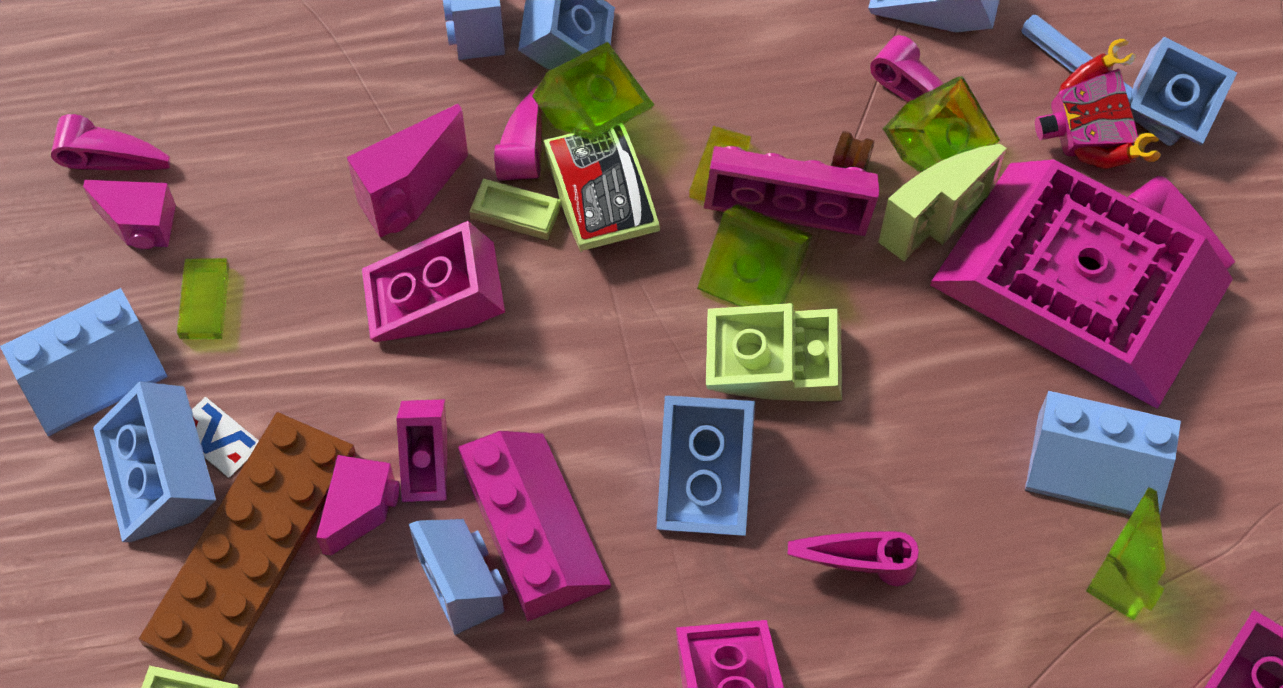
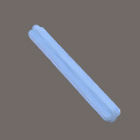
M1032 15L1024 23L1022 34L1071 72H1074L1079 66L1093 59V57L1038 15ZM1123 81L1128 101L1130 102L1133 88ZM1132 112L1133 119L1154 134L1167 146H1172L1180 139L1181 135Z

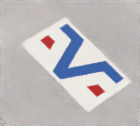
M204 397L192 409L200 444L203 447L204 458L230 478L248 460L259 440L207 397Z

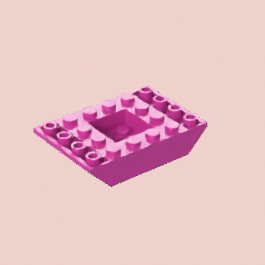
M1053 159L1017 162L1008 165L932 279L930 286L1158 409L1233 278L1206 237ZM1092 257L1099 263L1100 268L1097 270L1086 269L1080 264L1079 258Z

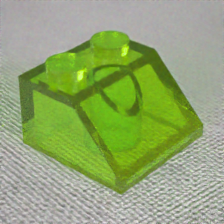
M608 42L548 71L532 95L555 128L590 140H595L649 111L655 105Z
M736 204L723 213L697 289L739 307L783 304L800 271L813 234Z

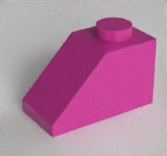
M84 180L83 188L93 209L126 245L139 249L168 247L176 204L167 183Z
M445 399L401 401L396 421L402 502L446 500L447 425Z
M341 455L337 456L316 536L322 554L332 556L386 521L389 506H396L400 491V482L395 480L390 463Z

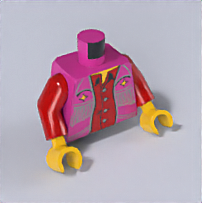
M1125 39L1113 41L1109 46L1108 55L1102 53L1082 64L1060 85L1059 93L1051 102L1053 114L1035 118V130L1040 141L1059 137L1063 153L1066 156H1076L1079 161L1101 169H1110L1134 163L1137 157H1142L1148 162H1155L1160 158L1161 153L1157 150L1144 153V148L1148 143L1157 142L1159 139L1151 133H1144L1138 137L1120 69L1113 70V65L1116 63L1127 66L1134 62L1136 58L1134 53L1127 55L1123 59H1119L1117 55L1119 48L1127 45L1129 41Z

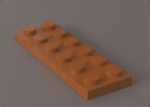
M276 412L138 638L142 645L214 679L223 681L325 506L337 456L353 457L356 452L354 445Z

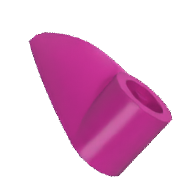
M894 36L870 64V71L874 79L925 113L962 131L968 121L952 93L919 60L920 51L916 43L906 36Z
M541 85L535 86L517 106L505 127L500 144L495 145L494 162L498 181L540 178L543 111Z
M66 114L58 119L51 158L63 167L90 170H157L170 168V156L139 138L122 132L95 127L88 118L81 115Z
M1156 176L1128 196V198L1206 237L1226 269H1229L1235 263V260L1215 233L1167 178Z
M903 532L841 533L788 541L789 556L838 569L877 573L882 581L892 586H903L911 582L917 570L918 545L913 537ZM900 555L903 563H893L891 556Z

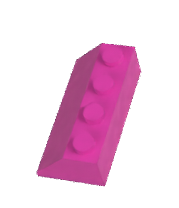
M714 146L704 209L865 236L879 196L878 174L869 173L857 167L845 169L828 166L817 160L799 161L787 159L776 153L764 155L747 152L735 146L724 148Z
M498 431L458 447L462 469L527 622L611 588V583L544 434Z

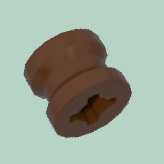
M843 131L837 143L831 166L845 169L857 167L866 171L875 140L869 138L858 140L853 137L852 133Z

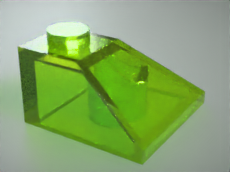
M963 76L956 77L906 103L882 128L901 160L920 173L959 153L979 147L995 145L1000 141Z
M1148 487L1086 590L1089 594L1132 620H1135L1143 607L1152 611L1165 587L1158 584L1166 570L1157 491Z

